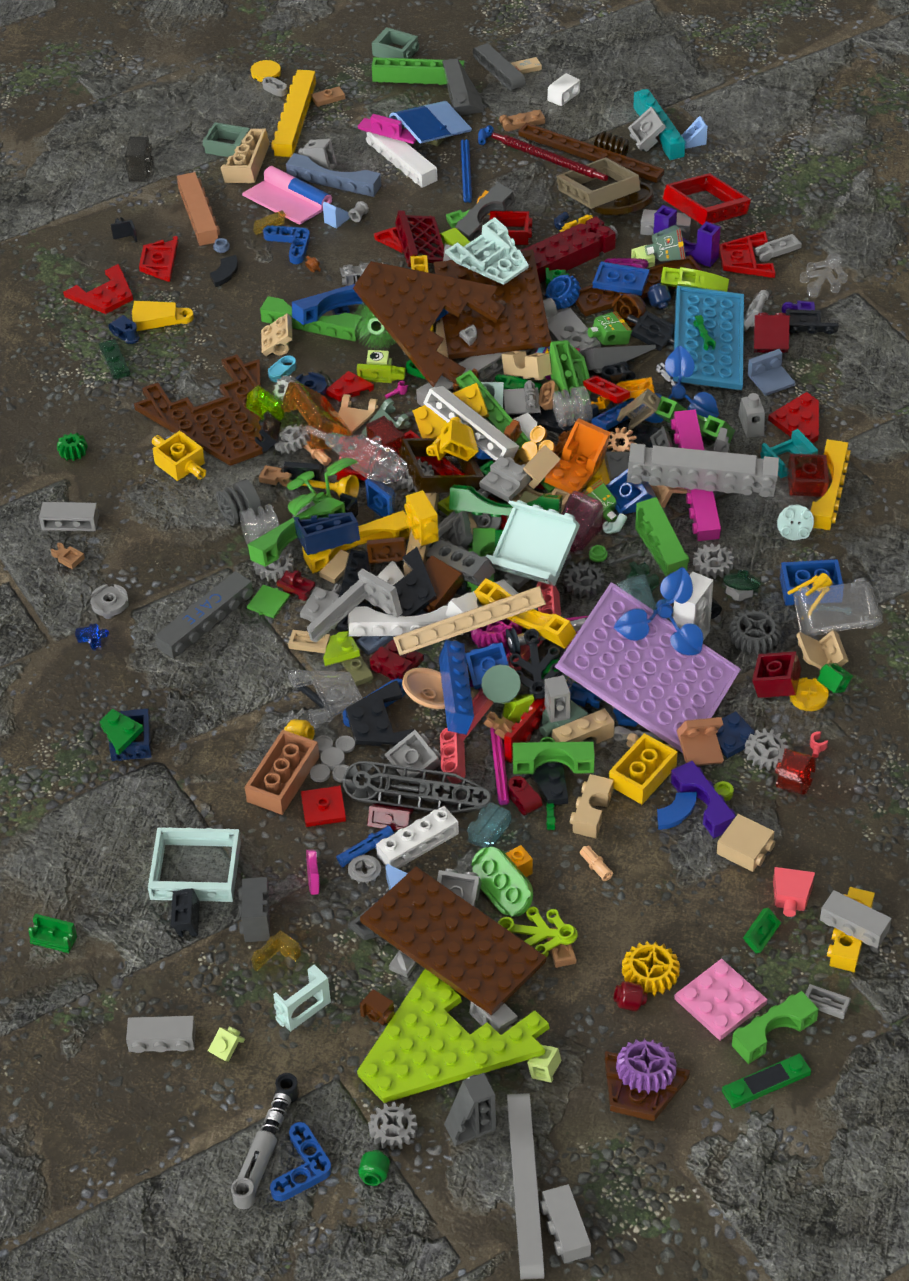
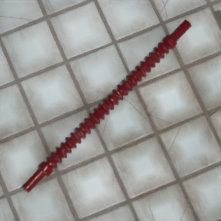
M493 132L491 135L493 139L501 141L504 145L511 146L590 178H598L603 181L608 180V175L600 173L590 166L508 135L503 136L496 132Z

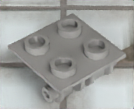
M360 263V266L348 264L340 268L341 276L345 277L342 278V285L349 286L354 284L353 276H355L356 283L357 276L362 275L369 263Z
M531 380L526 381L522 389L503 390L505 411L508 415L541 413L538 388H535V384Z

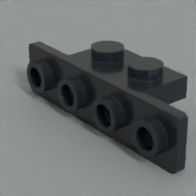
M786 310V315H790V333L807 332L815 334L817 332H824L825 334H833L838 331L839 323H821V310Z

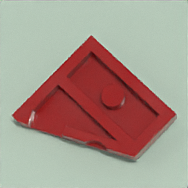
M348 371L326 389V394L340 402L344 394L355 397L360 395L361 391L367 389L369 392L373 391L374 384Z

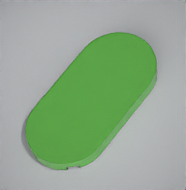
M496 847L480 849L473 857L471 864L473 866V871L471 872L478 874L482 880L480 889L502 914L512 917L524 914L533 900V888L529 880L501 849Z

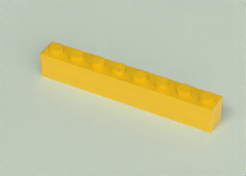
M297 70L296 75L293 76L290 94H287V103H284V112H281V121H278V130L275 131V140H272L271 143L274 156L291 157L295 153L311 102V94H313L316 86L315 71Z

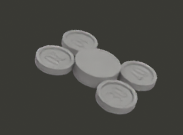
M321 735L316 737L314 741L318 742L321 764L311 768V779L315 782H324L330 777V770H333L334 780L343 783V776L349 767L344 765V753H350L354 750L355 740L350 736H341L335 742L336 747H333V740L329 736Z

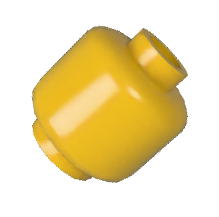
M293 719L284 728L285 731L313 740L315 735L314 727L307 720Z

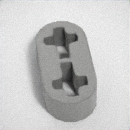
M265 77L262 80L264 90L279 97L287 94V84L274 77Z

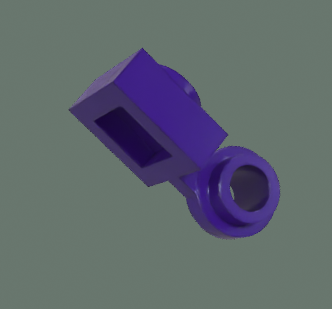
M797 301V304L786 302L782 305V312L786 314V310H815L814 302Z

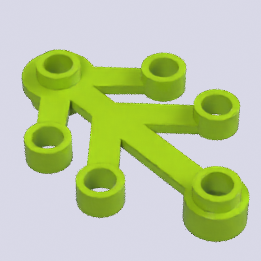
M530 907L526 911L528 919L534 921L537 927L514 924L513 919L510 917H503L498 921V924L508 928L507 930L511 933L533 935L524 941L530 946H534L547 937L553 938L547 943L539 944L535 947L537 951L545 950L542 954L546 957L551 949L560 944H572L578 937L576 928L570 924H564L556 909H550L546 913L548 922L555 924L557 929H550L540 916L537 907Z

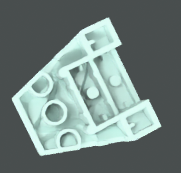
M495 217L482 226V235L464 247L457 242L445 250V254L457 264L503 285L529 267L521 251L515 247V241L509 237L508 229Z

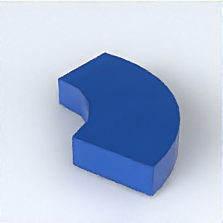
M676 793L675 800L671 805L657 809L658 830L675 827L691 815L696 805L697 793Z

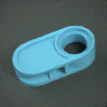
M288 355L279 359L268 369L269 379L277 382V379H281L282 376H289L296 370V359Z

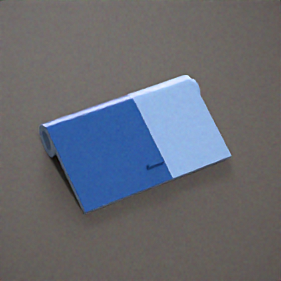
M447 101L397 111L389 115V118L402 121V127L405 126L420 144L472 130Z

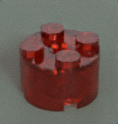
M785 749L782 762H778L775 768V773L778 774L776 788L797 794H806L813 781L810 778L811 772L815 773V757Z

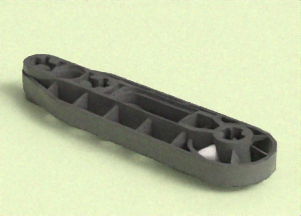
M358 761L350 765L343 776V787L346 793L353 800L363 803L382 804L425 812L436 810L423 808V801L438 803V809L443 804L458 806V810L449 811L453 815L487 809L493 801L490 791L454 773ZM374 767L376 770L372 775H369L368 772ZM378 767H384L383 773H381ZM392 768L404 771L402 776L387 774V770ZM407 771L423 773L422 779L407 777ZM427 774L443 776L442 782L426 780ZM447 776L462 780V785L446 783ZM362 778L367 780V783L364 782V785L359 783L360 780L363 781ZM384 780H386L387 782L385 789H382L384 786ZM392 781L420 785V788L419 786H408L403 784L394 785L392 784ZM374 782H380V785H374ZM392 787L398 788V790L419 792V794L393 791L391 789ZM442 789H444L446 793L449 794H443L442 797H440L438 792H442ZM460 792H467V797L464 800L457 799V795ZM379 795L378 801H374L373 799ZM383 795L399 797L398 804L382 802ZM484 795L486 799L480 803L477 798H481ZM403 798L419 800L418 807L402 805Z

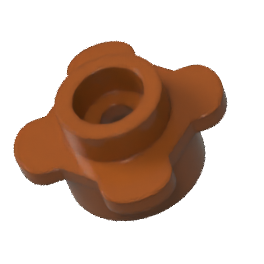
M307 256L306 267L311 272L316 270L320 272L319 261L315 257L310 258V256Z

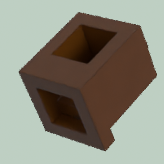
M372 989L360 1003V1014L362 1017L367 1015L373 1022H379L384 1026L395 1015L394 1002Z

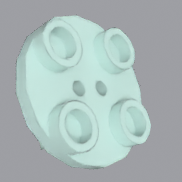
M799 504L784 508L777 519V528L780 534L789 540L806 539L814 525V517L811 511Z

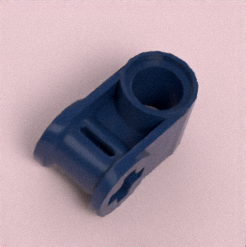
M121 315L108 325L109 330L114 336L119 337L128 344H135L140 339L139 334L136 332V323L124 315Z

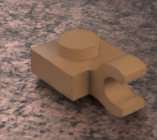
M265 465L259 475V482L277 485L280 482L283 486L287 487V484L292 481L289 480L292 475L288 472L283 473L282 468Z

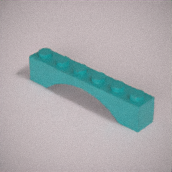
M649 89L634 92L633 108L637 114L641 116L652 107L665 124L666 128L658 136L663 151L669 160L684 157L685 140Z

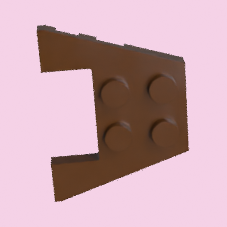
M605 1051L604 1060L609 1105L612 1112L655 1121L689 1079L690 1070L676 1067V1075L671 1085H667L665 1090L659 1088L657 1093L654 1090H650L649 1094L646 1090H641L639 1093L637 1088L630 1090L629 1085H624L622 1079H619L616 1070L618 1054Z

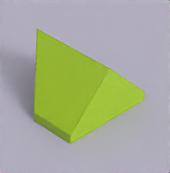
M519 694L510 703L504 704L502 716L514 724L515 722L519 723L523 713H528L530 705L534 702L533 694Z

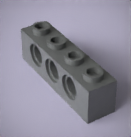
M439 539L425 555L428 559L432 555L461 572L463 580L479 586L485 578L489 579L495 572L489 558L486 556L481 557L474 551L469 552L462 546L457 547L450 541L445 542Z

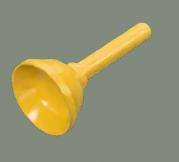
M355 475L344 477L339 482L329 483L330 490H334L339 497L341 493L355 498L358 496L359 481ZM308 481L314 488L326 489V482Z

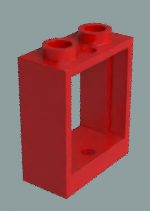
M490 211V220L495 217L505 227H525L524 230H508V235L511 239L513 238L515 245H528L529 238H532V218H529V211Z

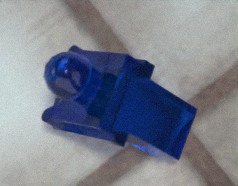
M97 624L76 628L75 631L78 643L89 641L92 650L101 647V638H106L109 635L107 629L100 630Z

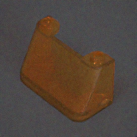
M290 382L288 384L281 408L284 412L298 409L307 421L308 427L306 432L311 434V441H308L309 447L311 449L345 448L348 446L352 439V432L327 398L300 382Z

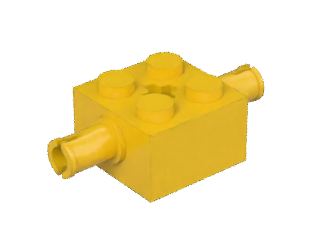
M178 431L166 440L160 435H156L152 439V444L155 446L152 448L155 464L175 480L179 481L189 473H192L199 480L206 476V470L200 467L205 464L203 448L184 433Z

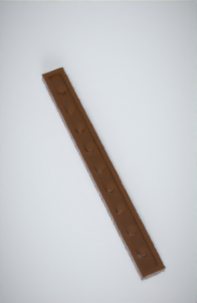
M525 123L518 131V136L594 162L606 157L651 182L657 183L664 175L663 168L529 123Z

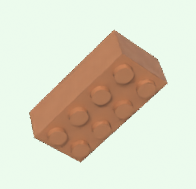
M282 730L245 786L247 802L283 815L310 773L311 768L319 759L318 742Z

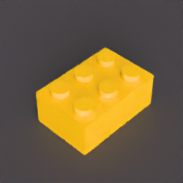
M644 733L609 771V779H613V789L643 805L670 775L671 770L677 767L678 751Z

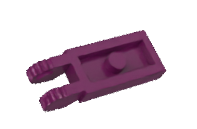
M613 258L604 261L646 269L649 264L646 259Z

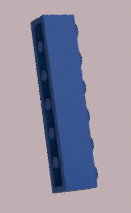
M445 640L439 655V665L447 729L451 732L467 735L474 719L465 647L464 643Z

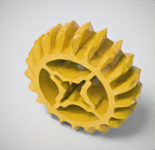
M647 941L645 945L638 943L637 948L632 946L630 952H626L625 958L622 960V974L625 981L641 984L645 993L652 992L653 996H655L656 992L659 991L663 995L665 989L670 991L672 985L676 984L677 978L680 975V963L677 961L676 954H672L671 948L666 949L665 944L658 946L656 941L651 945Z

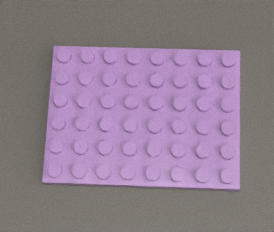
M611 582L555 668L682 752L676 730L686 720L712 718L741 669L704 644L702 645V651L696 655H684L677 652L670 642V636L677 632L672 622L666 618H661L658 614L650 623H647L649 625V633L645 638L633 641L624 637L614 629L616 621L624 613L636 608L643 609L647 613V619H649L653 614V610Z

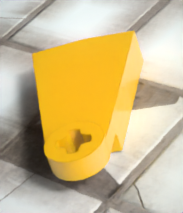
M134 301L132 321L137 325L136 331L175 324H188L194 319L193 311L190 308H177L176 302Z

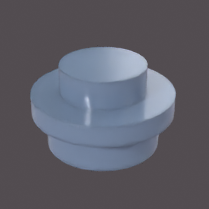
M219 238L215 240L213 248L216 252L224 253L229 250L230 244L225 238Z

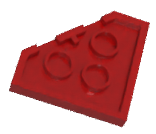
M805 392L769 414L768 421L790 437L792 436V431L799 429L813 444L818 440L819 400Z

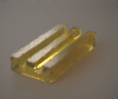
M281 210L256 220L253 228L255 235L262 233L266 226L284 224L286 215L284 211Z

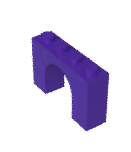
M662 205L654 213V234L677 225V210ZM706 221L698 229L697 243L689 242L682 237L685 257L691 255L696 262L711 267L719 258L721 227Z

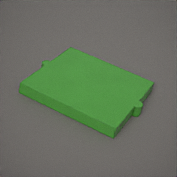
M262 585L247 605V609L258 612L259 615L263 614L275 618L290 598V594L280 591L278 588Z

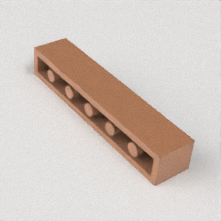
M195 172L178 175V189L199 246L215 243L218 235H220V229L216 223L215 216H213L212 208L209 206L208 197H206L204 187H202L201 179L197 178Z

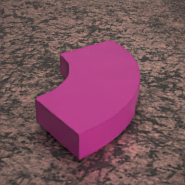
M314 849L306 850L309 890L311 895H317L319 893L317 852Z

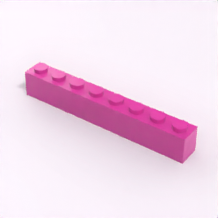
M696 409L675 411L674 419H671V429L675 430L674 443L678 444V448L704 450ZM687 489L686 502L691 507L689 508V517L693 519L692 531L693 534H696L697 541L719 539L721 526L713 491Z

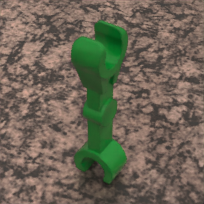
M702 315L695 316L696 320H694L693 324L695 327H698L700 336L703 338V348L707 351L710 345L714 350L716 342L708 335Z
M547 803V830H555L554 804Z

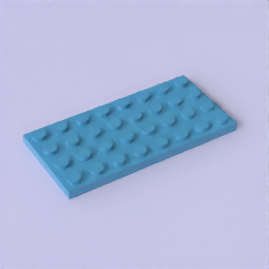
M677 285L674 350L679 345L684 347L692 356L695 365L693 374L690 377L682 376L681 383L742 390L744 294ZM702 315L708 335L716 342L714 350L710 345L707 351L703 348V338L700 336L698 327H695L693 324L694 320H696L695 316ZM673 377V381L678 382V377Z

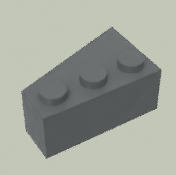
M268 878L242 879V887H239V900H242V904H239V916L242 920L239 922L240 934H244L245 942L270 941Z
M484 1073L472 1075L462 1082L444 1125L454 1146L496 1130L495 1093Z

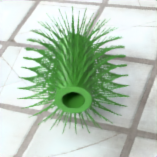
M363 306L362 314L359 315L362 317L353 319L355 320L353 322H360L361 325L352 324L359 327L362 336L365 335L366 337L370 333L371 336L366 345L369 341L371 343L376 342L379 345V350L381 348V338L382 342H384L382 347H384V345L386 346V339L387 341L391 340V335L367 306Z

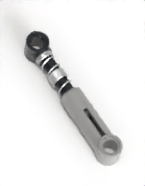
M283 1073L277 1077L274 1101L271 1103L272 1108L267 1112L264 1120L265 1125L261 1127V1131L256 1133L238 1178L231 1185L233 1202L239 1209H248L254 1205L256 1200L255 1194L277 1143L276 1131H279L278 1127L282 1125L283 1115L286 1114V1107H289L290 1103H293L299 1097L297 1078L291 1073ZM242 1192H247L245 1195H239Z

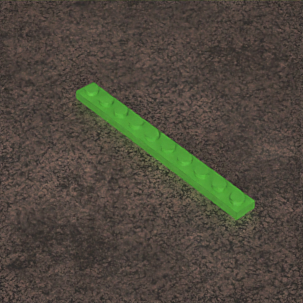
M471 370L457 377L456 382L462 389L475 383L479 385L490 415L486 417L487 420L504 434L505 428L512 422L511 417ZM522 432L515 443L519 445L518 449H520L524 443L530 440ZM544 477L540 483L550 493L556 487L545 483Z

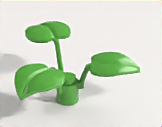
M342 458L327 467V472L324 474L327 494H324V492L317 494L308 482L315 476L313 471H306L287 484L289 490L296 489L305 483L312 492L307 495H300L288 503L290 513L296 516L311 501L317 504L329 496L332 497L328 476L358 463L357 460Z

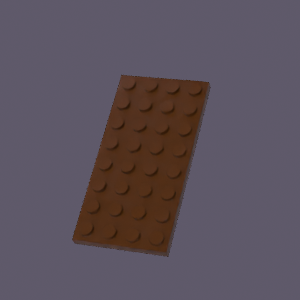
M414 867L360 917L362 924L490 1015H493L546 963L547 959L545 955L418 867Z

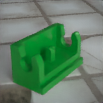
M35 914L33 917L34 928L29 927L28 931L30 944L69 953L77 938L74 923Z

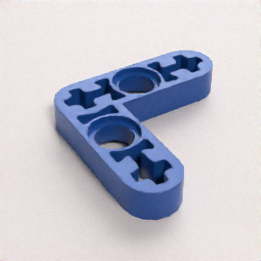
M271 225L263 229V236L267 241L292 243L289 250V260L291 263L300 264L304 261L310 241V234L307 228Z
M294 1123L289 1129L290 1140L305 1164L272 1181L270 1191L272 1198L276 1201H285L320 1183L331 1175L330 1160L305 1123ZM299 1131L300 1133H303L305 1140L304 1142H302V1139L299 1135H296V1132ZM308 1147H314L317 1150L313 1155L304 1153V1150ZM317 1160L322 1168L325 1167L324 1171L317 1169ZM298 1175H305L307 1180L303 1183H297L295 1178ZM281 1187L285 1191L281 1193V1191H277V1188Z

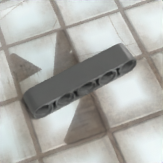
M485 43L473 48L474 58L510 91L525 85L526 82L523 74L491 45Z

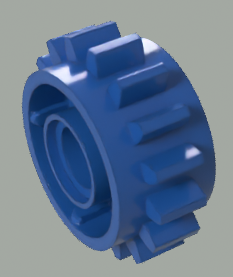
M568 274L560 275L548 284L545 297L547 299L552 298L557 309L568 308L579 297L580 283L574 276H569Z

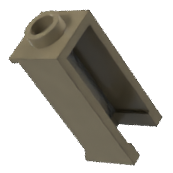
M647 388L644 393L624 408H621L617 421L620 422L625 416H628L631 420L627 429H633L657 411L661 398Z

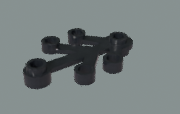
M529 629L524 633V640L530 647L532 664L522 659L517 653L510 656V662L512 666L521 667L533 675L534 681L525 677L522 671H516L521 676L520 682L530 689V694H533L535 699L545 698V679L558 677L563 672L560 670L554 672L557 664L554 663L550 667V672L543 679L541 674L552 660L560 657L561 653L558 647L552 646L540 662L538 653L540 635L537 630ZM553 651H557L555 655L551 654Z

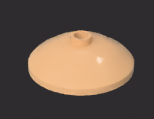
M413 668L405 673L402 685L407 695L414 702L430 709H445L441 673L439 671L429 668Z

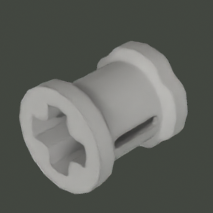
M358 201L355 208L350 209L348 215L352 221L359 222L362 216L368 213L369 208L365 202Z

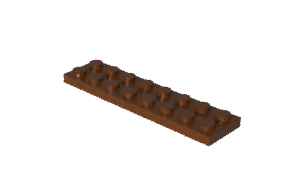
M691 255L686 256V259L673 260L646 268L650 270L642 296L639 297L642 299L647 298L649 288L661 283L663 267L703 270ZM593 285L579 290L580 294L575 304L584 316L611 309L614 299L619 295L627 293L592 288ZM667 286L668 289H669V291L677 288V287Z

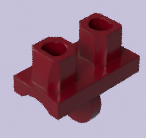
M286 570L283 577L276 582L278 587L283 588V592L288 594L295 593L303 601L309 598L312 589L315 587V582L302 577L301 572L295 570L293 573Z

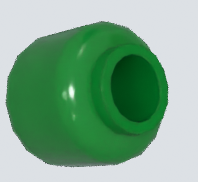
M379 1150L366 1152L360 1161L359 1177L365 1184L370 1186L383 1183L388 1176L390 1160Z

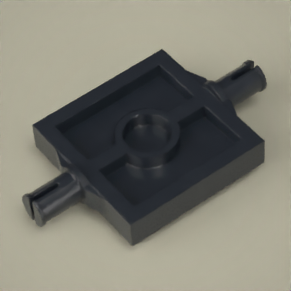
M648 311L639 318L631 314L628 315L626 320L635 324L631 336L648 345H656L655 349L659 351L668 342L674 345V337L672 335L675 331V326Z

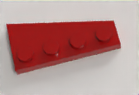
M545 698L536 699L530 705L528 713H523L520 723L515 722L512 726L513 731L511 733L507 732L504 735L505 761L513 762V743H528L534 729H538L542 713L546 709Z

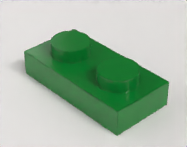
M763 908L743 939L754 953H761L781 922L770 908Z

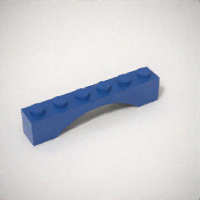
M355 284L293 301L292 317L305 325L318 321L324 313L332 309L362 304L364 302L354 291Z

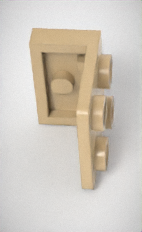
M832 630L820 641L802 632L797 634L798 645L802 649L803 659L807 664L816 666L821 670L825 664L837 663L842 667L849 661L838 632Z

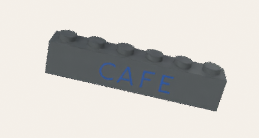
M236 571L233 572L155 635L157 648L173 659L183 653L192 643H195L203 634L210 631L213 626L222 621L229 613L236 610L240 604L253 595L252 581Z

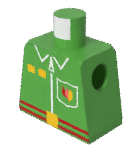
M615 311L596 317L593 327L588 328L587 332L590 338L597 337L603 345H623L629 343L632 330L618 312Z
M602 480L597 481L575 497L573 508L593 523H598L602 519H605L608 523L615 522L618 517L613 512L617 501Z

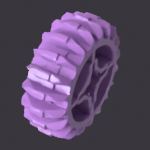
M644 1038L642 1042L635 1040L634 1044L628 1042L626 1047H622L617 1056L616 1070L619 1079H622L624 1085H629L630 1090L637 1088L639 1093L641 1090H646L649 1094L650 1090H654L657 1093L659 1088L665 1090L667 1085H671L676 1075L677 1063L674 1053L670 1052L669 1047H663L662 1042L656 1044L654 1039L651 1042H647Z

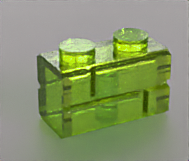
M258 385L247 394L246 408L264 419V413L268 411L280 421L284 417L285 403Z

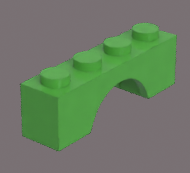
M473 528V540L469 545L472 549H469V552L474 551L481 557L493 555L495 551V528ZM494 574L488 580L494 582ZM467 582V587H471V592L479 587Z
M593 742L513 743V774H534L540 765L547 762L563 763L570 767L573 773H594Z
M802 991L796 995L792 994L785 1002L771 1007L766 1014L757 1016L750 1024L736 1029L733 1033L732 1047L750 1064L766 1054V1035L771 1030L779 1027H789L800 1032L817 1021L819 1009Z

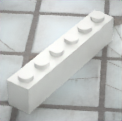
M366 132L367 143L420 187L423 188L438 181L437 167L409 144L397 139Z
M444 386L429 389L423 402L427 407L447 423L451 418L459 417L462 424L473 429L477 446L495 461L501 456L514 458L519 445Z

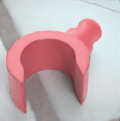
M820 731L814 732L810 737V747L813 749L812 756L815 758L819 757V753L828 747V740L822 743L815 742L821 738Z

